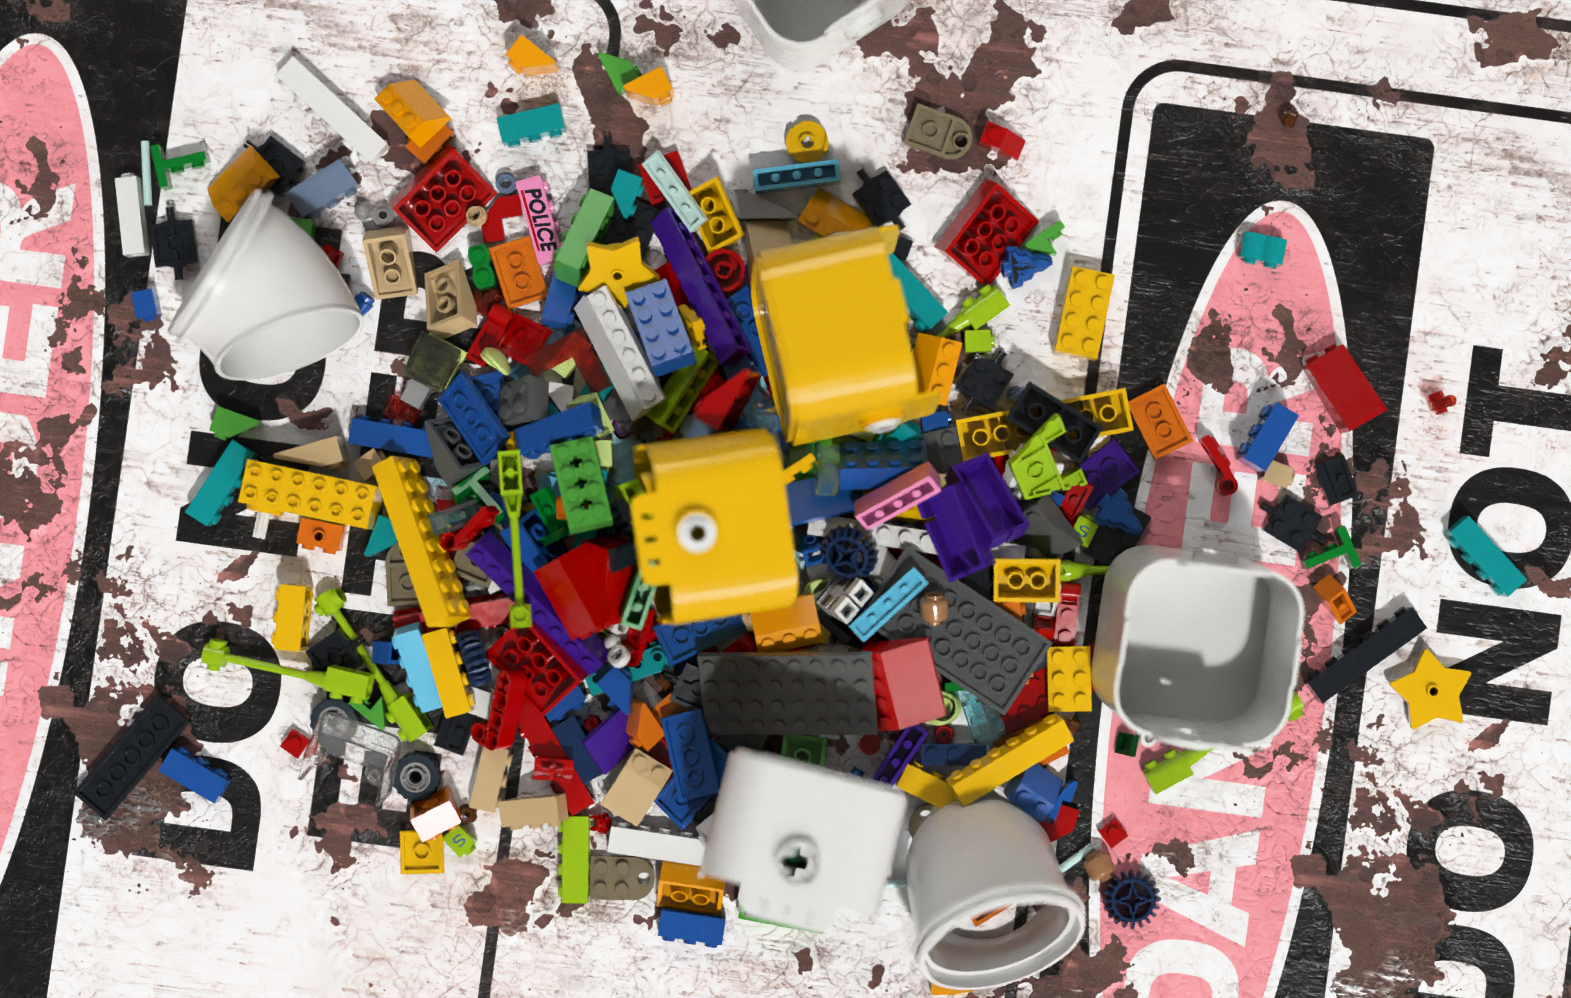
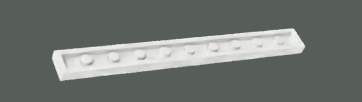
M833 517L809 522L807 535L825 537L831 529H836L839 525L845 527L846 524H850L852 529L858 525L859 531L865 528L858 520ZM880 524L865 533L867 536L872 535L871 541L877 542L878 546L903 550L908 546L916 552L937 555L926 530ZM1003 543L990 550L994 558H1024L1026 546Z

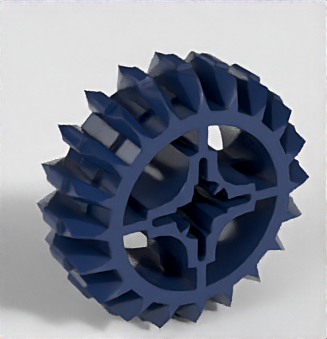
M846 524L845 527L839 525L836 529H831L829 534H826L820 547L822 549L820 556L824 557L822 564H828L827 571H834L833 577L841 575V581L847 577L849 582L856 578H866L875 569L879 550L875 548L877 542L871 541L872 535L867 536L865 534L866 529L859 531L858 525L852 529L850 524ZM835 546L837 547L836 550H837L838 553H839V557H838V555H837V553H836V551H835ZM860 549L862 550V552H863V554H864V560L862 559L863 556H862V554L860 553Z
M467 629L456 635L459 651H461L464 660L463 666L468 674L470 684L476 687L491 682V670L477 630Z
M1133 870L1128 871V877H1126L1124 871H1121L1120 875L1122 878L1119 879L1114 875L1113 879L1116 882L1114 884L1110 881L1107 882L1111 889L1103 890L1105 894L1109 895V897L1102 898L1103 902L1109 903L1103 908L1105 911L1111 910L1107 915L1109 918L1116 916L1114 918L1115 924L1122 920L1121 926L1123 928H1126L1129 922L1130 928L1134 929L1135 922H1137L1141 928L1143 927L1142 920L1149 924L1151 921L1148 916L1151 915L1154 918L1157 916L1152 910L1153 908L1156 910L1160 909L1159 905L1154 904L1161 901V897L1154 896L1160 890L1153 888L1156 884L1154 880L1148 882L1150 876L1147 874L1141 879V871H1137L1135 877ZM1128 883L1125 893L1116 896L1119 888ZM1135 883L1142 884L1146 888L1148 896L1137 894ZM1133 893V896L1138 899L1133 900L1132 904L1130 905V903L1125 900L1131 898V895ZM1148 902L1146 908L1140 914L1135 915L1138 906ZM1115 903L1127 905L1129 916L1119 913Z

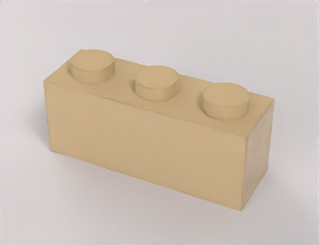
M483 747L469 808L495 813L497 808L499 809L498 802L503 800V796H500L502 787L506 788L508 775H505L506 768L511 766L513 754H510L511 748L491 751Z
M566 793L510 798L498 802L501 827H510V830L523 829V825H529V829L540 828L545 823H548V827L560 826L561 821L569 819Z

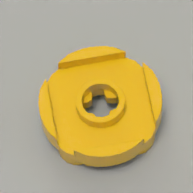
M802 121L789 130L786 137V148L789 156L800 164L818 162L827 153L829 139L825 130L818 123ZM806 137H809L810 141L814 143L808 149L804 148V145L801 144V141L806 140Z

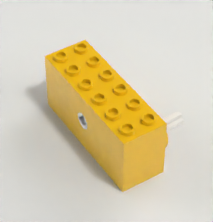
M247 459L238 502L247 504L246 509L258 511L252 537L265 539L270 514L283 516V512L364 529H374L378 515L381 512L383 498L379 486Z

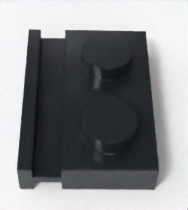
M1344 455L1313 466L1328 506L1359 495Z
M624 498L609 504L613 525L610 527L616 531L614 537L623 535L633 529L634 524L631 525L629 520L632 518L631 508Z
M463 713L446 718L444 715L434 746L464 756L471 737V727L476 723L478 716Z

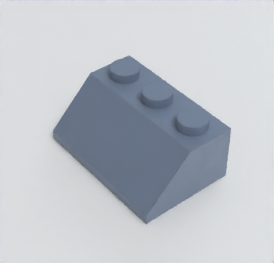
M338 159L291 188L285 194L303 219L314 220L321 215L320 212L324 209L336 207L340 203V199L345 196L349 198L358 192L357 189L361 186L348 165L341 159Z

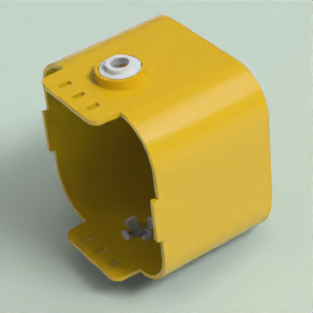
M898 225L881 228L872 227L853 232H839L824 238L758 251L757 257L753 258L750 294L754 319L781 431L785 441L790 442L792 446L861 431L873 433L887 432L908 420L933 414L941 398L940 391L917 394L914 362L905 328V323H909L910 320L899 278L893 279L887 256L895 250L900 233Z
M749 428L632 446L634 478L639 479L644 494L633 498L631 509L642 580L650 586L657 585L653 596L658 615L657 621L661 624L678 625L791 607L798 593L797 569L782 464L777 443L772 433H768L765 428ZM643 514H653V519L642 520L641 518ZM620 535V537L630 540L629 535ZM656 536V542L645 543V537ZM659 559L660 564L648 566V560Z

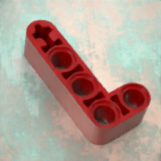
M522 669L505 670L498 674L488 721L474 723L471 727L472 739L488 750L506 749L513 745L527 682L526 674Z

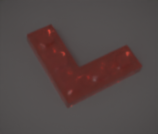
M582 328L523 358L530 372L535 377L573 358L591 393H598L612 386Z

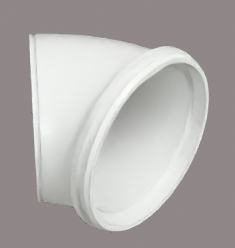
M255 189L244 202L202 267L167 330L170 336L174 335L177 337L176 342L180 345L186 339L195 343L209 357L216 372L221 377L231 380L268 378L308 366L344 347L358 335L364 324L362 313L351 291L326 253L307 232L271 204L274 194L270 192L264 194L261 189Z
M980 797L965 807L958 801H955L940 808L917 830L910 844L905 866L910 909L916 931V937L912 944V956L915 965L930 982L944 988L957 990H977L1006 985L1030 977L1050 967L1066 956L1080 941L1086 921L1083 901L1076 892L1067 887L1051 841L1043 827L1033 816L1008 801ZM1043 903L1038 912L1027 923L1006 935L988 939H974L949 932L958 924L990 910L1009 905Z

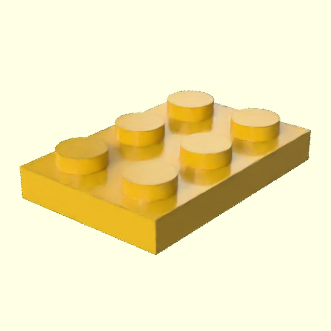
M1090 646L1050 647L1046 652L1048 712L1092 711Z

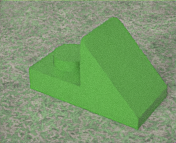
M1061 220L1024 244L1023 248L1031 252L1055 256L1057 253L1048 240L1051 239L1053 242L1062 236L1061 231L1065 226Z
M383 696L380 697L373 707L370 706L371 702L369 700H363V704L348 703L379 729L384 730L388 726L385 715L387 712L386 703Z

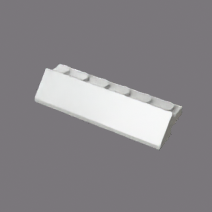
M604 285L590 295H584L574 309L631 420L635 421L652 411L653 407L667 400L658 383L660 380L658 377L655 378L650 361L621 305H618L609 287Z

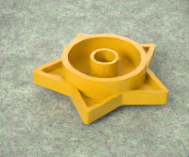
M634 237L623 243L608 245L587 242L590 267L578 283L579 291L593 293L606 285L609 287L617 304L621 305L624 310L628 304L626 292L660 281L659 274L641 259L639 237Z
M1423 649L1413 671L1389 682V686L1406 701L1411 729H1417L1435 718L1462 723L1463 715L1459 695L1471 676V672L1445 668L1428 649ZM1434 687L1435 693L1431 695L1430 689Z

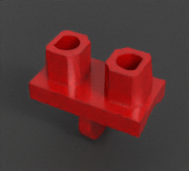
M535 757L533 779L573 782L574 760Z

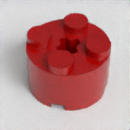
M723 248L716 249L707 255L706 260L723 294H729L739 289L745 280L746 274L745 265L740 255L732 250ZM721 267H724L725 269H730L727 271V276H724L723 274H718L721 272Z

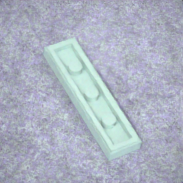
M660 150L655 151L642 163V166L690 233L695 232L708 220V217Z

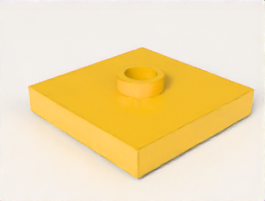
M401 830V874L445 873L444 841L442 840L444 831L434 840L422 842L416 830Z

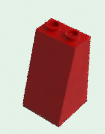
M1333 344L1324 349L1325 354L1318 357L1315 354L1305 360L1307 364L1302 369L1340 434L1352 431L1387 410L1343 344L1339 346Z
M614 535L581 540V545L586 542L590 545L611 620L604 624L606 628H610L611 625L620 624L619 617L638 564L631 565L616 573L610 571L608 550L630 541L620 536L614 537Z
M588 542L534 571L536 578L572 641L578 637L584 640L593 635V633L596 634L606 628L604 624L610 621L611 617Z

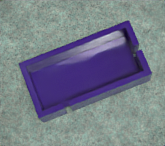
M988 453L951 466L944 479L948 486L963 483L990 549L1002 545L1004 541L1007 543L1024 535L1030 524Z
M962 482L950 485L939 493L916 504L922 519L933 516L936 518L934 521L925 523V527L949 583L996 564Z

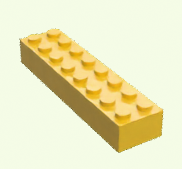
M1126 388L1061 400L1104 427L1097 438L1134 430ZM1030 408L1031 416H1040L1039 408ZM1010 410L954 421V425L957 427L963 462L988 453L991 458L1008 455L1011 450L1017 451L1020 443H1026L1031 436L1004 420ZM1076 431L1067 432L1070 440L1077 438L1075 435Z
M391 456L373 465L372 469L427 626L452 627L471 618L470 606L465 600L462 591L463 586L456 575L455 564L451 560L449 552L443 550L440 546L439 540L442 535V527L435 516V508L427 493V485L422 479L419 463L413 458Z

